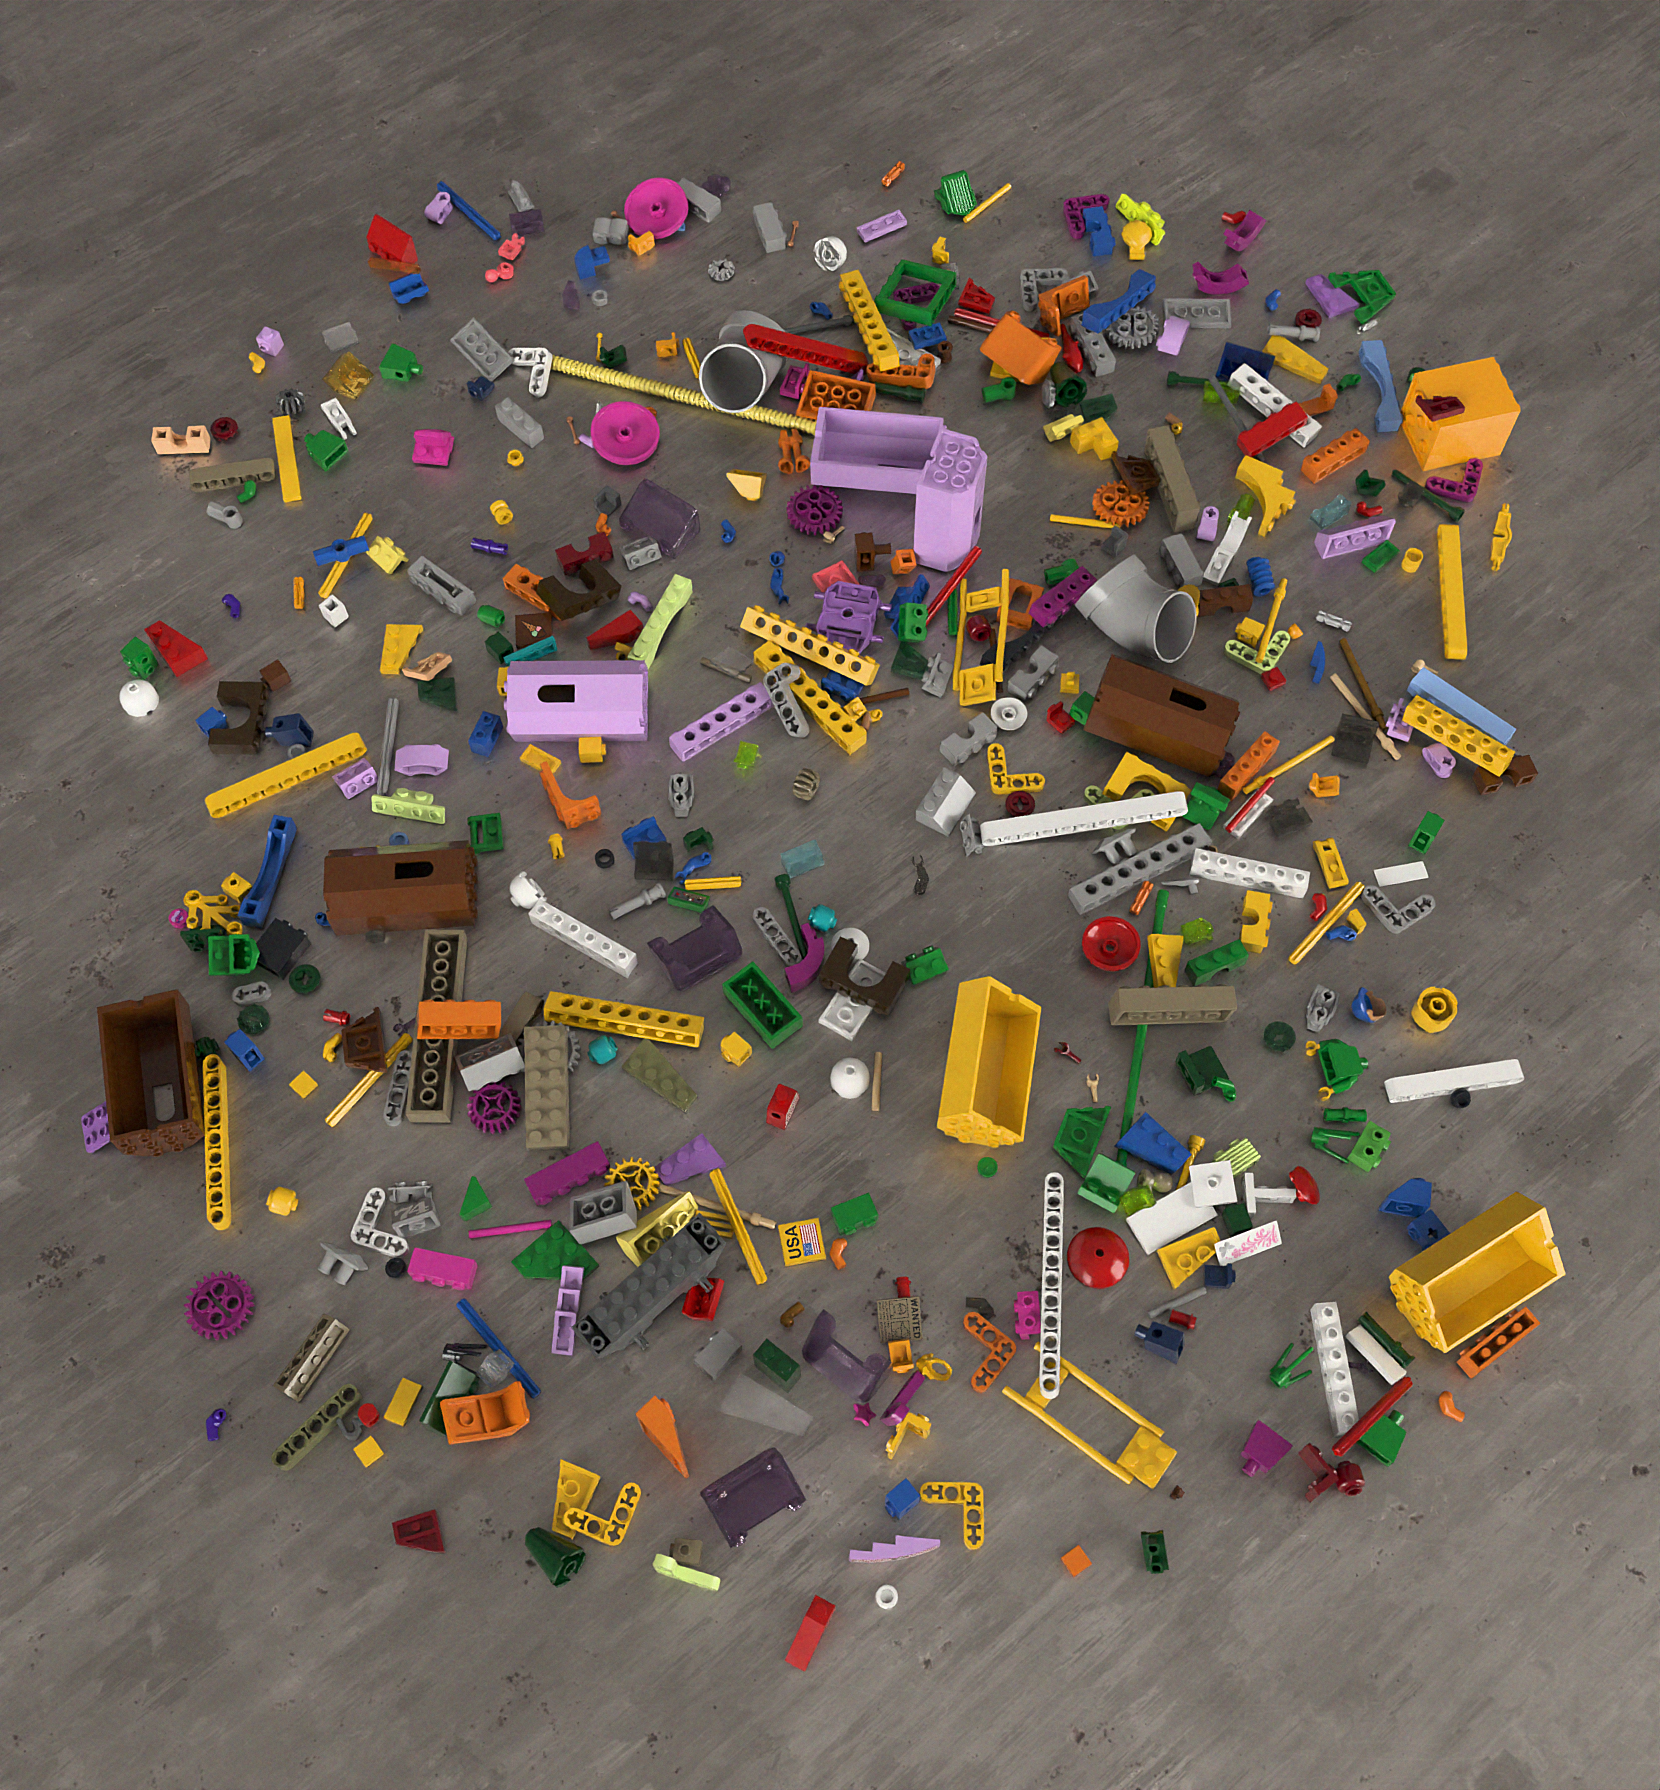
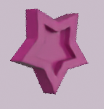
M855 1403L853 1405L856 1412L853 1420L861 1421L866 1427L869 1425L870 1419L877 1416L870 1410L869 1403L865 1405Z

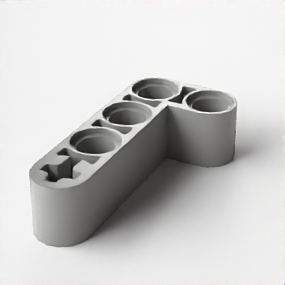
M782 663L764 676L763 683L788 734L793 737L803 738L808 735L810 728L789 687V684L799 678L800 668L795 664ZM790 668V669H791V673H790V675L788 676L787 671H788V669ZM776 677V683L773 685V679ZM784 694V699L781 701V695ZM791 709V710H792V715L789 717V714H788V713H789V710Z

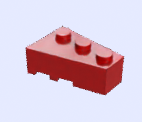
M160 620L144 629L149 640L176 677L208 659L201 646Z

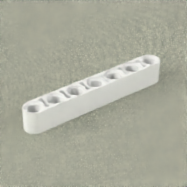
M1511 1059L1395 1077L1386 1080L1384 1085L1389 1102L1396 1103L1448 1095L1459 1088L1473 1091L1516 1084L1523 1081L1524 1076L1519 1061Z

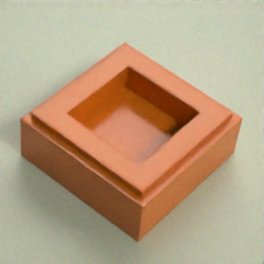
M1079 1545L1060 1558L1073 1578L1092 1564Z

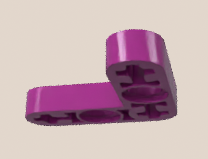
M1097 194L1074 197L1064 201L1063 211L1071 237L1080 239L1084 236L1085 224L1081 214L1083 209L1102 206L1103 210H1106L1109 207L1110 199L1107 195ZM1083 203H1089L1090 206H1084ZM1071 217H1077L1078 219H1077V220H1072V219H1070V218H1071Z
M927 283L898 289L893 294V300L901 302V297L903 303L911 305L929 301L934 298L940 287L936 283ZM915 292H917V293H920L921 295H920V296H913L912 294L915 293ZM900 319L903 329L907 331L917 327L915 322L910 321L909 323L907 320Z
M1477 458L1470 459L1465 467L1462 483L1431 476L1427 479L1424 488L1438 496L1466 503L1472 502L1477 493L1483 463ZM1473 466H1476L1475 472H1472ZM1467 478L1474 479L1475 483L1468 482ZM1446 487H1452L1455 491L1449 492ZM1467 489H1470L1469 495H1466Z
M916 1370L884 1411L880 1420L888 1427L898 1425L910 1410L906 1404L926 1377Z

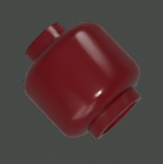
M983 615L972 616L966 623L967 632L973 641H985L992 632L988 619Z
M1350 1461L1340 1462L1338 1467L1335 1468L1337 1471L1336 1476L1339 1478L1335 1482L1338 1491L1346 1496H1354L1361 1493L1362 1488L1365 1486V1480L1360 1466L1350 1463Z

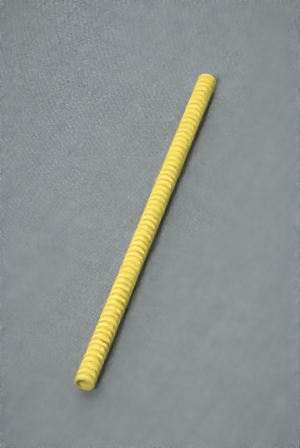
M552 355L550 370L563 371L565 374L568 372L569 375L573 374V376L588 378L593 381L607 382L609 385L612 383L613 386L627 387V389L632 388L633 391L647 392V394H652L653 396L671 398L673 401L676 399L677 402L691 403L693 406L696 404L697 407L701 405L702 408L716 409V411L720 412L719 409L708 402L702 391L698 393L697 390L683 389L681 386L678 388L677 385L663 384L661 381L658 383L657 380L643 379V377H638L637 375L619 373L617 370L599 368L597 365L594 367L593 364L579 363V361H574L573 359L569 360L568 358L565 359L564 357L560 358L559 356L555 357V355ZM758 405L743 412L731 413L732 415L736 414L738 417L741 415L742 418L756 419L758 422L761 420L762 423L777 424L778 427L782 426V428H796L798 432L812 433L815 436L817 420L804 419L801 416L799 418L797 415H788V413L783 414L782 411L778 412V410L763 409L762 406L758 407Z

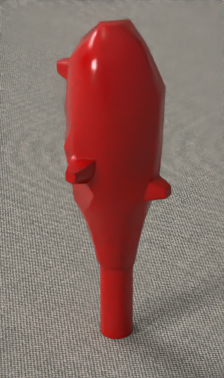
M1060 324L1063 337L1062 357L1070 369L1075 373H1079L1083 369V357L1077 346L1078 341H1074L1069 336L1065 324Z

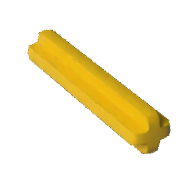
M687 337L682 340V344L695 377L699 379L701 363L691 339Z
M740 876L685 880L686 890L741 887Z

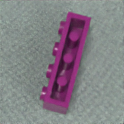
M1081 566L1032 603L1029 614L1043 628L1048 624L1052 625L1058 619V616L1061 614L1065 615L1071 606L1076 604L1080 597L1097 582V579L1084 566Z
M597 1141L525 1178L524 1181L536 1205H545L559 1194L565 1195L571 1191V1188L586 1184L590 1178L596 1175H604L611 1167Z

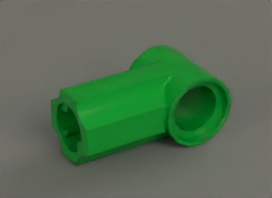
M1010 377L1002 379L999 384L982 388L983 399L986 403L998 399L1011 400L1016 394V382Z
M1068 559L1059 566L1045 569L1046 583L1051 585L1061 582L1079 569L1076 560Z

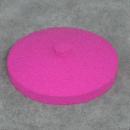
M652 178L640 183L630 192L624 207L625 219L628 221L632 231L638 236H642L650 231L654 239H661L673 234L684 223L688 213V200L683 189L676 182L667 178Z
M627 401L614 402L600 409L593 418L591 424L593 446L603 458L620 465L637 464L649 458L658 446L660 432L657 420L649 410L639 404Z

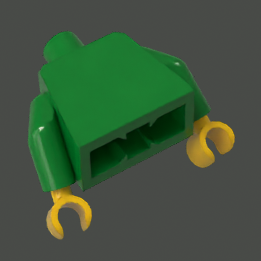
M1339 1039L1319 1041L1318 1044L1314 1041L1306 1043V1048H1314L1307 1050V1055L1313 1056L1318 1051L1327 1084L1332 1086L1331 1088H1320L1318 1093L1325 1091L1328 1096L1321 1099L1322 1101H1327L1333 1093L1338 1094L1350 1089L1358 1081V1076L1363 1074V1069H1366L1368 1066L1367 1059L1359 1057L1355 1046H1349Z

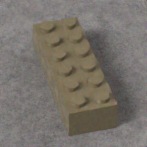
M1167 425L1148 429L1144 453L1146 459L1150 460L1160 477V483L1157 488L1173 532L1178 533L1195 528L1201 505L1196 500L1194 487H1191L1190 476L1185 471L1184 460L1180 458L1179 447L1174 442V433L1170 431Z
M1205 984L1196 987H1189L1188 985L1169 987L1168 985H1162L1158 988H1150V986H1141L1139 988L1123 986L1117 989L1108 1002L1111 1025L1227 1022L1238 1009L1234 986H1227L1226 984L1208 987Z
M565 1025L524 1027L526 1148L529 1151L570 1149L567 1028Z

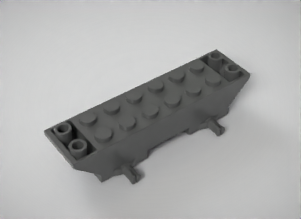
M700 1213L672 1238L669 1235L666 1236L668 1241L664 1238L663 1242L665 1244L609 1294L607 1292L602 1293L605 1297L600 1295L601 1301L571 1327L596 1359H600L617 1350L623 1351L629 1344L637 1342L642 1350H645L650 1345L642 1336L645 1330L654 1323L652 1320L683 1292L686 1294L692 1287L699 1284L707 1293L710 1292L707 1286L711 1290L713 1289V1285L706 1278L709 1272L717 1266L716 1261L727 1243Z

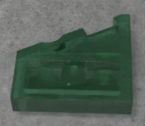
M1113 394L1083 400L1079 404L1086 423L1101 417L1106 421L1118 409Z
M901 641L891 666V672L921 680L925 671H928V660L907 642Z
M454 677L418 681V697L420 701L433 703L440 707L442 705L447 706L451 710L457 711Z

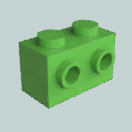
M1369 1121L1347 1159L1367 1172L1372 1167L1377 1168L1382 1159L1379 1156L1381 1151L1386 1152L1391 1143L1388 1140L1391 1132Z

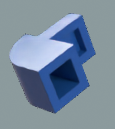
M589 245L576 253L574 261L579 278L584 279L596 276L594 266L610 262L605 246L590 249Z

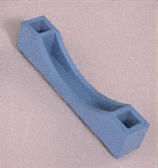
M1382 340L1362 341L1358 352L1361 366L1374 376L1382 394V403L1378 407L1374 418L1377 432L1398 431L1400 424L1403 423V415L1399 411L1400 403L1396 399V387L1393 386V374L1389 370L1390 362L1386 358V347L1383 346Z

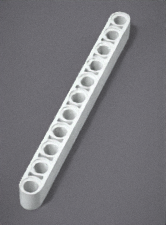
M1171 792L984 822L980 825V833L984 846H994L1185 815L1188 812L1183 792Z
M1056 1172L1046 1176L1044 1195L1039 1383L1040 1392L1047 1399L1057 1397L1060 1389L1063 1177ZM1056 1182L1059 1186L1051 1187L1050 1184ZM1055 1201L1058 1202L1059 1205L1053 1207L1050 1206L1049 1203ZM1051 1221H1057L1059 1224L1056 1226H1050L1048 1223ZM1055 1240L1058 1242V1244L1055 1246H1050L1048 1242ZM1050 1260L1058 1262L1055 1266L1047 1264ZM1049 1280H1055L1057 1284L1055 1286H1049L1047 1282ZM1049 1300L1057 1302L1055 1306H1048L1046 1303ZM1052 1320L1057 1324L1053 1327H1048L1046 1322ZM1048 1341L1056 1343L1052 1348L1045 1346ZM1047 1362H1053L1056 1366L1048 1369L1044 1365ZM1046 1383H1053L1055 1387L1052 1390H1047L1044 1388V1385Z

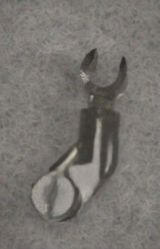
M921 855V862L919 864H916L914 856L912 857V863L917 868L916 872L918 875L913 889L917 895H923L929 883V877L925 867H923L924 860Z

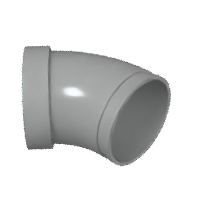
M745 310L730 314L719 333L718 343L707 354L701 364L699 383L703 395L711 405L721 411L739 413L752 408L764 396L776 375L785 368L789 357L748 347L743 329L749 324H756L785 332L776 322L762 314Z
M1132 555L1092 585L1076 602L1075 607L1086 620L1091 619L1107 636L1128 650L1154 660L1167 663L1174 662L1183 656L1193 639L1197 619L1195 603L1188 593L1169 589L1155 582L1146 573L1148 569L1136 555Z

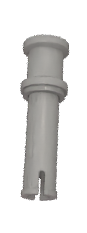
M1269 324L1267 335L1295 337L1302 341L1309 339L1317 342L1320 336V327L1310 328L1305 325L1292 327Z
M657 882L655 886L647 890L643 889L641 894L608 910L613 920L638 907L645 904L651 905L653 901L661 897L665 898L666 894L660 882Z

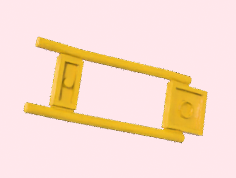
M1002 569V587L998 586L967 593V579L963 578L960 581V615L953 668V690H960V705L962 706L996 700V682L1003 681V659L1009 608L1008 569ZM1001 606L996 664L992 663L961 670L967 612Z
M1039 1341L1034 1346V1349L1040 1352ZM1061 1356L1060 1386L1070 1372L1141 1425L1116 1464H1113L1043 1411L1051 1399L1043 1397L1040 1392V1375L1027 1392L1025 1398L1010 1387L1005 1386L1002 1393L1040 1418L1128 1485L1136 1477L1154 1489L1177 1455L1176 1450L1159 1440L1164 1434L1162 1429L1145 1419ZM1049 1362L1046 1368L1052 1369L1056 1365L1053 1362ZM1046 1383L1044 1385V1388L1047 1390H1052L1055 1387L1053 1383Z

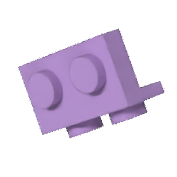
M1400 698L1399 703H1394L1390 714L1394 716H1389L1386 727H1389L1386 735L1408 742L1414 727L1402 720L1407 707L1402 706L1404 699Z

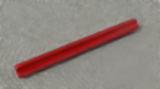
M956 308L954 312L955 317L995 327L1000 319L961 308ZM1028 328L1040 338H1049V333Z
M978 546L973 547L926 609L928 610L926 626L982 554L981 548Z
M1404 1376L1332 1446L1334 1455L1343 1456L1413 1386L1410 1377Z

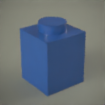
M213 706L195 720L200 730L208 737L211 729H227L229 727L226 722V715L221 710L217 711Z

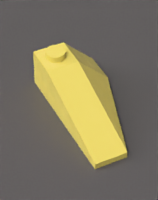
M686 1191L637 1221V1228L621 1232L616 1239L626 1256L639 1267L665 1244L663 1242L664 1238L668 1241L666 1236L669 1235L672 1238L690 1221L698 1206L690 1191Z

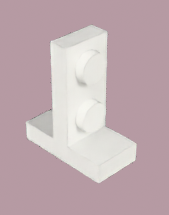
M1244 1173L1241 1178L1243 1203L1246 1206L1250 1219H1253L1256 1214L1255 1203H1293L1296 1198V1189H1289L1288 1186H1280L1277 1189H1269L1268 1186L1254 1188L1253 1173Z

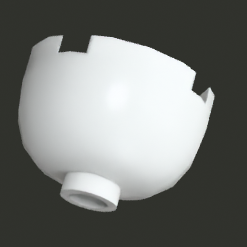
M833 236L824 237L814 247V251L816 250L815 260L826 271L828 269L831 271L838 269L846 260V246L839 238Z
M141 679L131 680L120 691L119 699L122 707L132 716L147 715L146 712L153 711L159 703L158 693L148 681Z
M521 871L510 884V893L513 896L510 899L517 907L521 905L525 909H532L539 899L545 902L547 897H543L545 893L532 878L529 880L525 878L527 873Z
M843 1058L832 1068L830 1076L831 1086L841 1097L857 1098L869 1087V1070L865 1063L857 1058Z

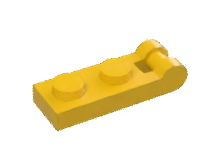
M1331 837L1326 838L1325 841H1313V849L1317 853L1328 888L1348 885L1349 881L1334 839Z

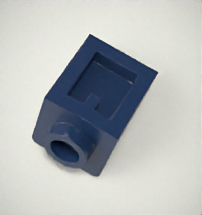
M482 376L474 383L471 381L467 382L469 394L482 401L495 388L493 382Z
M1227 1263L1226 1266L1204 1265L1203 1267L1204 1287L1229 1289L1232 1282L1235 1283L1236 1272L1232 1270V1263Z

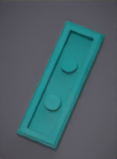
M551 636L503 657L506 667L510 666L511 661H535L557 651L556 640Z

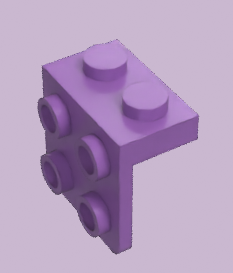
M105 1101L81 1118L86 1151L89 1153H93L110 1142Z

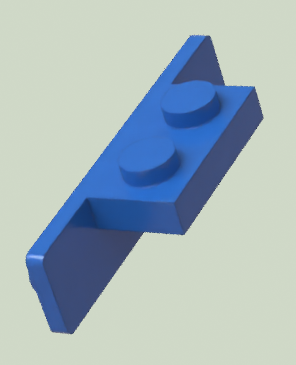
M919 574L913 587H898L889 603L892 604L891 612L885 611L883 613L887 619H895L890 629L897 639L899 635L900 605L906 602L921 604L930 587L923 574Z

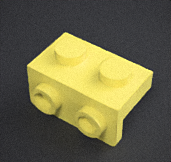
M1070 414L1043 426V430L1048 440L1052 442L1070 434L1072 429L1083 424L1084 419L1081 415L1074 417L1073 414Z
M377 536L370 545L369 551L365 553L388 574L392 575L401 561L408 562L409 559L401 548L393 545V540L388 537Z

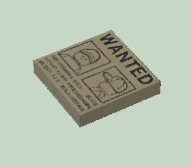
M919 1296L876 1300L880 1343H888V1341L909 1338V1340L923 1339Z

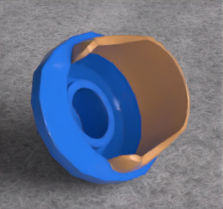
M1364 987L1359 988L1351 1008L1356 1018L1364 1022L1374 1023L1386 1015V1005L1383 999L1373 996V991H1368Z

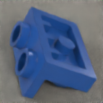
M940 323L908 331V340L912 343L914 350L939 344L942 341H946L947 338Z
M830 670L827 677L821 679L822 690H825L828 694L838 696L846 702H850L855 697H858L863 688L862 683L834 670Z
M654 816L642 820L640 824L634 827L627 828L621 834L623 844L633 859L667 842Z

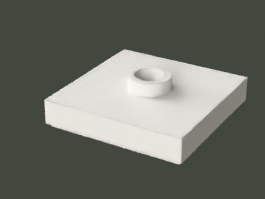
M1230 1160L1189 1166L1196 1208L1237 1202Z

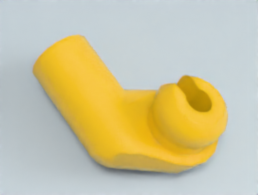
M251 352L249 359L254 362L252 370L256 373H261V370L264 369L265 361L256 353Z
M336 1033L325 1042L323 1058L325 1060L334 1062L337 1059V1053L334 1052V1048L342 1042L341 1034Z

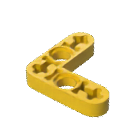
M998 743L989 745L987 761L990 786L993 793L1002 795L1011 794L1015 791L1033 793L1043 790L1045 785L1043 775L1039 773L1007 775L1003 746ZM993 750H996L998 753V757L996 760H994L995 755ZM998 765L1001 766L1003 770L1001 772H995L992 768ZM997 778H1000L1001 788L997 785ZM1019 780L1023 783V786L1015 787L1013 782ZM1034 780H1037L1039 785H1035Z
M632 1482L621 1487L608 1521L578 1508H570L563 1514V1524L573 1531L606 1545H618L625 1536L640 1498V1488ZM633 1487V1492L636 1494L630 1497L628 1501L632 1506L620 1503V1500L626 1501L628 1494L625 1493V1489L628 1490ZM621 1507L625 1508L628 1514L627 1518L623 1521L616 1517V1511ZM575 1512L576 1518L583 1520L584 1516H586L587 1519L584 1521L582 1529H579L581 1523L573 1522L571 1525L570 1519L567 1516ZM591 1520L599 1524V1530L594 1534L587 1530V1524ZM613 1520L616 1524L624 1526L623 1529L621 1527L617 1528L616 1535L619 1537L611 1542L608 1532H612L616 1526L611 1525Z
M973 1482L924 1483L919 1493L923 1502L928 1504H963L964 1544L971 1550L980 1548L984 1541L982 1487ZM927 1487H931L933 1492H939L938 1487H943L941 1492L942 1499H938L939 1494H933L932 1498L929 1499L926 1494H923V1491H927ZM953 1487L957 1490L958 1495L955 1499L946 1497L945 1490L947 1488ZM971 1488H975V1492H979V1495H976L975 1504L980 1503V1507L976 1505L967 1507V1503L971 1504V1495H967ZM970 1510H976L979 1513L980 1519L977 1522H971L967 1518V1513ZM967 1525L970 1527L980 1526V1529L976 1528V1537H980L976 1545H972V1541L968 1540V1537H971L972 1528L967 1529Z

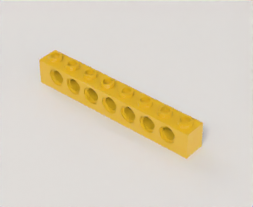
M859 269L840 274L841 282H838L839 289L843 292L845 302H848L850 313L853 312V319L855 323H858L860 334L863 333V341L865 344H868V351L870 355H873L874 365H878L880 372L899 367V353Z
M761 606L747 607L740 625L741 628L866 686L872 685L880 664L875 662L874 658L869 656L863 657L859 655V651L851 648L847 650L839 642L834 641L832 643L824 635L811 633L812 630L809 628L797 627L794 621L788 619L784 621L780 619V615L773 612L769 614ZM762 618H764L766 622L764 627L760 623ZM777 625L781 627L780 634L776 631ZM793 632L797 634L796 641L792 639ZM809 639L813 642V647L811 649L808 647L807 644ZM824 647H827L829 650L828 656L823 653ZM840 654H843L845 657L844 663H841L839 660ZM857 661L861 664L859 671L855 668Z
M770 640L753 652L754 662L766 674L782 663L794 664L792 658L788 655L786 656L777 644L774 645ZM799 667V678L789 684L798 705L851 755L866 743L867 732L865 728L861 725L859 726L849 713L846 714L840 704L834 702L825 690L822 691L816 681L812 678L810 679L805 671Z
M550 991L544 1005V1021L552 1022L553 1020L558 1024L561 1022L569 1026L698 1048L704 1031V1017L561 992Z

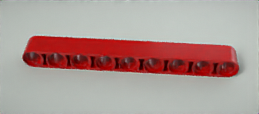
M749 324L743 329L744 337L750 348L856 374L862 369L864 375L867 374L866 368L869 365V361L863 352L756 324Z

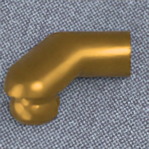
M799 1301L796 1302L780 1316V1323L784 1327L790 1328L793 1326V1318L805 1310Z

